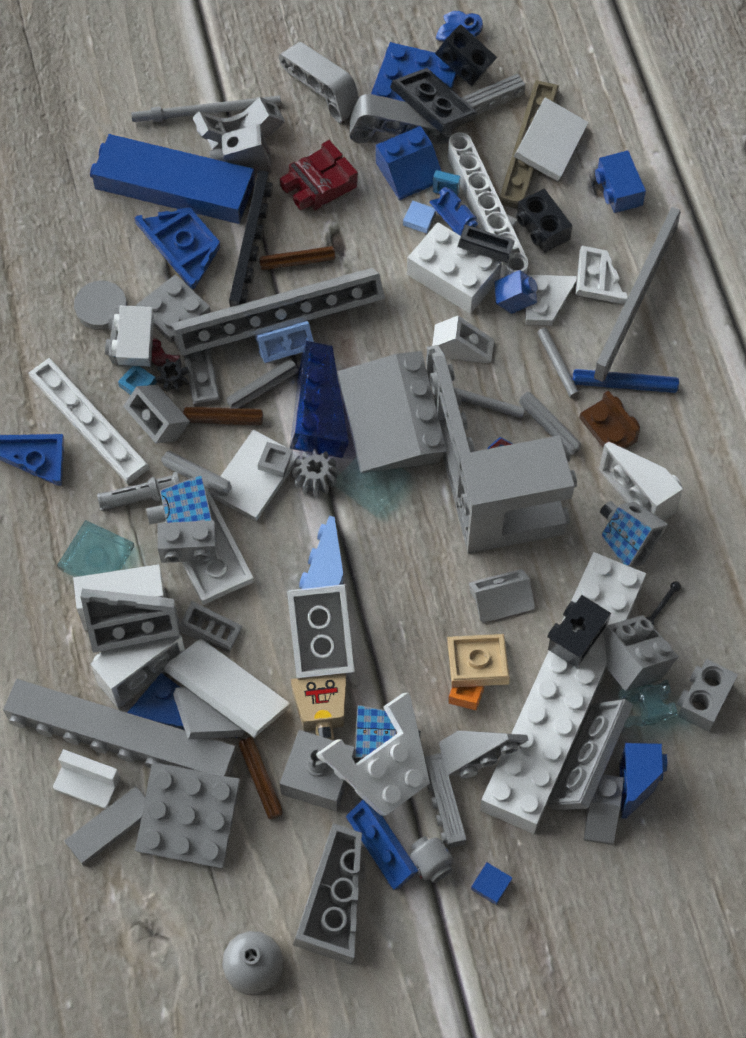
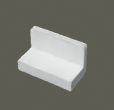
M63 749L58 759L62 768L56 778L53 789L102 809L108 808L121 779L118 770Z

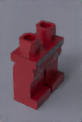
M329 139L321 144L320 150L289 164V172L280 178V187L287 194L295 189L298 190V193L293 195V201L300 211L310 206L316 211L321 208V205L327 204L357 188L358 172Z

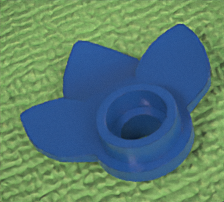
M461 11L449 12L444 15L446 24L439 28L436 39L444 41L460 24L476 37L483 28L482 18L475 13L466 15Z

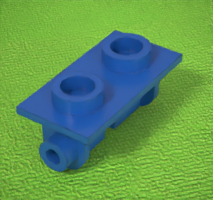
M442 188L439 192L440 198L429 201L437 213L452 228L453 232L460 236L465 225L472 227L478 225L477 217L473 215L465 204L458 208L461 200L451 188Z

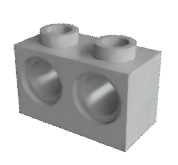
M708 659L705 660L702 668L696 666L689 680L694 683L690 691L684 689L678 700L677 705L681 706L678 717L710 732L738 674ZM705 679H714L718 685L710 686L705 682ZM700 702L706 709L697 710L692 703Z

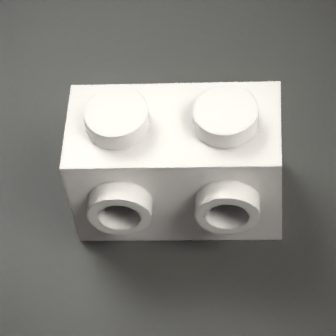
M120 305L119 314L114 315V330H118L117 340L112 341V356H116L118 365L151 366L154 326L152 307Z

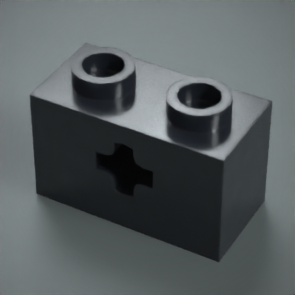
M583 595L580 596L576 603L573 601L569 603L563 613L565 619L560 625L555 623L547 636L550 639L548 650L578 668L600 637L604 628L608 625L611 616L609 611Z

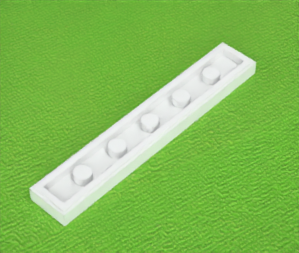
M50 358L28 373L30 379L127 485L149 470L148 464Z

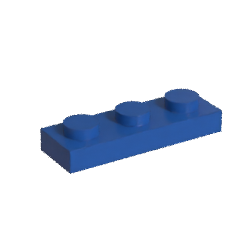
M362 800L346 815L353 829L362 833V843L393 890L401 888L418 872V869L383 816L379 815L368 803Z

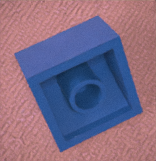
M421 126L376 145V164L398 200L433 186L435 171H441L433 144Z
M625 743L619 761V776L624 778L621 796L622 819H627L656 790L659 781H663L664 772H667L668 761L667 754H662V744Z

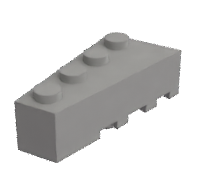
M333 823L293 946L350 965L355 957L361 832Z

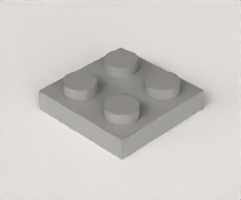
M176 274L136 304V306L152 307L154 327L170 343L175 341L171 327L172 323L211 312L210 306Z

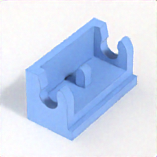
M307 321L254 335L259 346V354L264 363L315 349L310 325Z

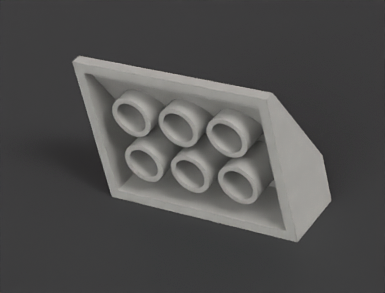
M422 351L394 354L337 372L361 474L439 463L447 450Z

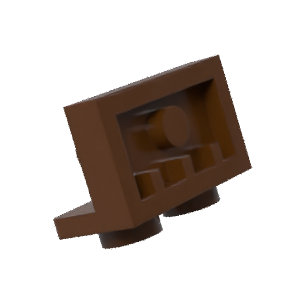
M609 390L603 393L601 401L580 413L579 419L603 449L604 444L607 442H611L624 449L637 443L640 433L638 421L633 416L628 415L624 410L621 400L617 396L614 397Z

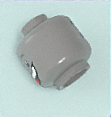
M424 836L411 846L413 851L409 857L418 869L417 874L423 881L431 880L433 883H436L452 871L453 856L439 838L428 840Z

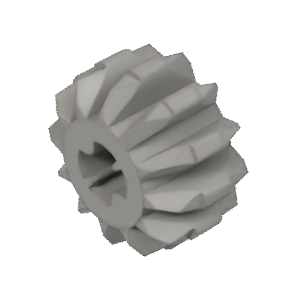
M314 449L313 455L304 452L302 459H296V468L292 470V477L295 478V486L297 488L302 487L305 495L313 491V495L317 497L318 491L327 494L329 487L336 486L335 478L339 476V469L336 467V460L334 458L329 459L326 451L318 455V451Z

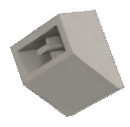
M644 615L613 623L604 628L607 670L625 691L661 680L679 657L671 648V645L662 638L653 627V624Z

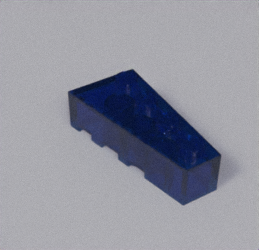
M306 341L300 359L290 449L310 453L316 449L318 454H323L326 451L328 456L343 458L349 441L333 346Z

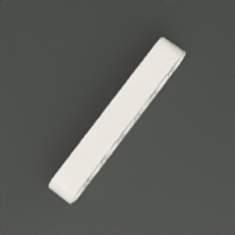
M462 132L452 134L448 145V161L454 174L460 176V187L473 215L477 217L476 221L479 228L515 241L508 263L502 262V278L516 272L513 269L521 270L527 274L528 259L471 138ZM492 226H499L501 229H494Z

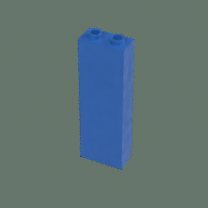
M108 134L106 142L100 145L99 158L97 163L92 164L90 170V177L93 178L94 187L97 190L175 209L190 207L195 214L236 224L241 222L255 185L253 168Z

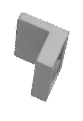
M523 569L469 583L470 593L476 600L479 619L482 623L530 611L535 608L530 578Z

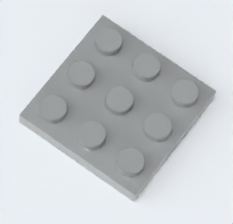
M152 762L135 851L224 868L241 779Z

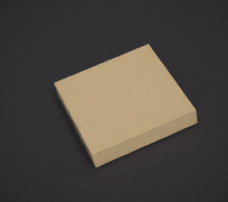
M504 634L447 637L452 687L509 685L510 677Z

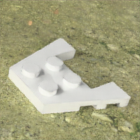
M402 693L383 707L396 729L397 735L356 764L342 739L335 740L316 754L322 762H326L335 770L334 773L340 779L347 781L355 789L354 792L381 816L388 815L430 784L409 693Z

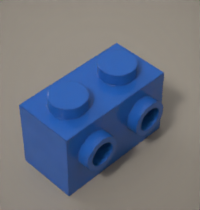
M629 151L600 157L598 169H595V177L598 184H602L605 202L611 205L613 212L617 213L643 206L646 190Z

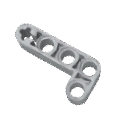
M302 42L296 43L279 55L280 64L287 73L326 99L328 110L338 123H342L350 117L359 99L356 84L348 72Z
M365 94L359 97L351 112L349 137L354 142L365 143L372 139L375 131L400 135L421 126L432 143L446 144L452 136V129L440 133L407 102Z

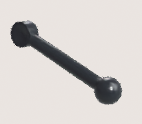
M673 581L670 584V590L651 616L645 617L653 626L655 618L672 595L681 589L679 582Z

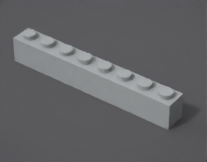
M373 268L175 322L171 324L177 349L183 356L385 299L380 274Z
M16 679L3 709L9 723L16 727L25 728V726L36 728V731L42 735L49 737L53 734L59 735L68 743L79 745L81 742L90 745L91 749L99 753L105 754L107 751L118 754L119 758L128 762H134L135 759L145 762V765L151 768L152 762L230 776L237 757L236 748L233 745L211 738L188 739L185 730Z

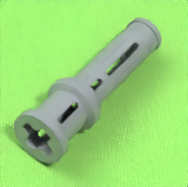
M173 472L172 476L159 479L151 477L147 483L98 493L97 497L101 511L143 500L152 499L153 501L156 500V502L160 501L161 489L180 482L178 472Z

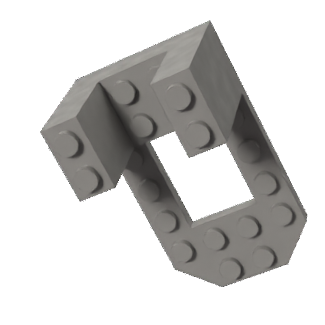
M438 345L428 346L426 370L435 397L434 402L447 450L443 459L467 553L565 535L566 525L570 524L568 509L562 507L561 500L572 499L574 487H577L576 473L574 470L570 471L568 462H570L568 446L562 444L559 435L474 452L472 438H467L465 434V429H468L465 413H460L458 405H461L460 392L458 388H453L452 381H455L452 364L447 365L446 356Z

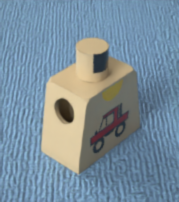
M346 673L291 679L292 694L303 730H316V735L334 740L333 728L344 726Z

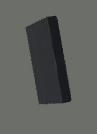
M428 68L395 79L390 86L394 92L440 133L475 120L478 113Z

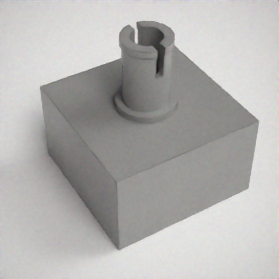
M302 730L298 731L280 781L282 795L337 812L347 781L340 779L334 773L335 770L326 762H322L316 755L334 742V740ZM345 744L355 761V747Z

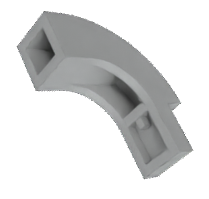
M258 97L245 111L233 117L217 118L198 111L193 117L198 134L202 138L208 139L213 150L222 148L223 134L260 124L263 134L267 138L285 122L276 103Z

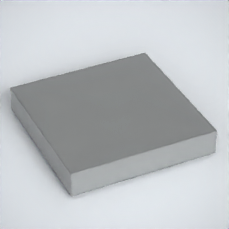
M186 687L175 688L173 696L188 739L243 737L245 730Z

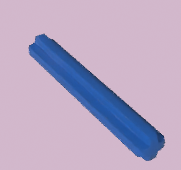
M574 369L572 377L575 385L676 393L679 388V378L670 376L608 372L605 380L602 382L594 379L595 370Z

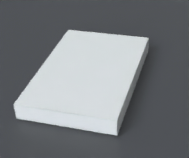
M544 98L514 157L558 181L588 121Z
M255 430L250 433L220 476L230 481V485H232L231 491H229L227 496H221L210 490V494L215 500L257 521L295 466L296 459H300V456L293 451L292 459L284 477L258 470V462L266 443L283 445Z

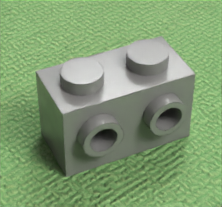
M158 385L137 386L123 406L155 443L177 441L190 422Z
M214 520L158 523V552L161 563L217 560V533Z

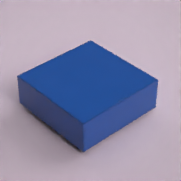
M486 862L471 886V890L497 905L511 883L512 877Z

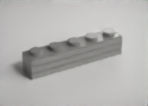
M516 74L466 95L462 99L478 112L477 115H480L482 112L494 109L496 106L505 104L512 99L520 98L525 94L526 85L519 74Z
M442 753L426 756L425 763L430 781L427 787L429 792H433L434 797L431 798L433 808H437L438 815H436L437 824L442 826L443 829L441 833L442 842L447 844L448 849L466 845V836Z

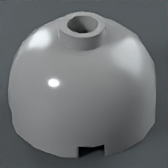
M248 931L238 934L229 942L223 954L222 967L226 979L235 990L247 995H258L278 983L283 973L284 959L279 945L272 937L262 932Z

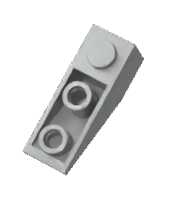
M456 731L438 743L447 774L458 775L462 779L476 776L478 774L477 770L496 764L501 756L517 752L519 750L518 746L529 741L527 735Z

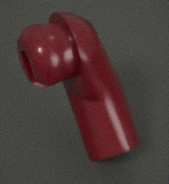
M153 338L151 361L154 365L162 367L166 363L167 358L170 362H176V360L180 359V355L166 354L161 347V341Z

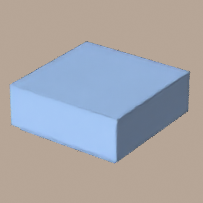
M412 201L403 219V226L427 234L436 215L435 208Z

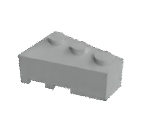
M82 588L80 598L93 653L180 636V624L174 599Z

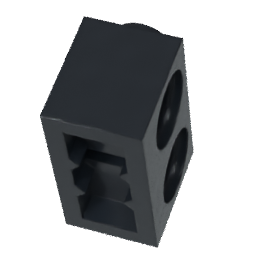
M461 24L444 40L435 53L471 87L487 72L497 59L495 54Z
M545 188L518 201L517 221L520 226L528 230L532 242L536 246L539 245L544 253L571 239L573 225Z

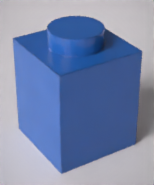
M518 270L494 281L496 304L509 313L513 314L537 303V283L534 278L528 276L523 271Z

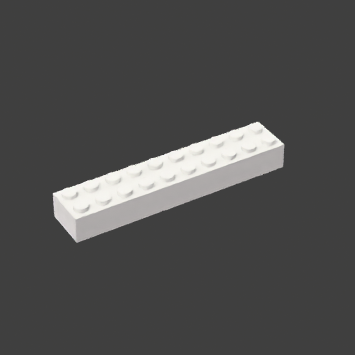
M593 552L571 601L576 603L580 596L583 595L611 613L608 625L627 620L641 591L646 573ZM604 631L578 668L548 651L511 733L527 735L529 741L518 746L519 750L517 752L501 756L482 797L480 811L535 834L569 752L607 669Z

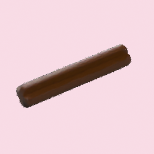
M329 246L259 257L260 269L269 270L335 260V248Z
M185 407L183 414L190 421L189 423L262 425L263 411L261 409Z
M247 737L240 740L239 748L267 817L269 819L280 817L283 811L254 739Z

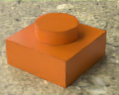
M485 686L452 687L449 694V704L477 710Z

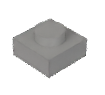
M267 442L258 462V470L284 477L293 456V449Z

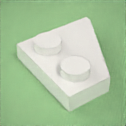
M582 246L579 251L576 295L625 304L628 296L626 292L621 290L618 283L620 278L616 269L612 266V260L608 251Z
M528 275L534 278L538 289L536 291L537 303L526 307L525 325L552 326L559 310L566 303L572 288H575L577 276Z

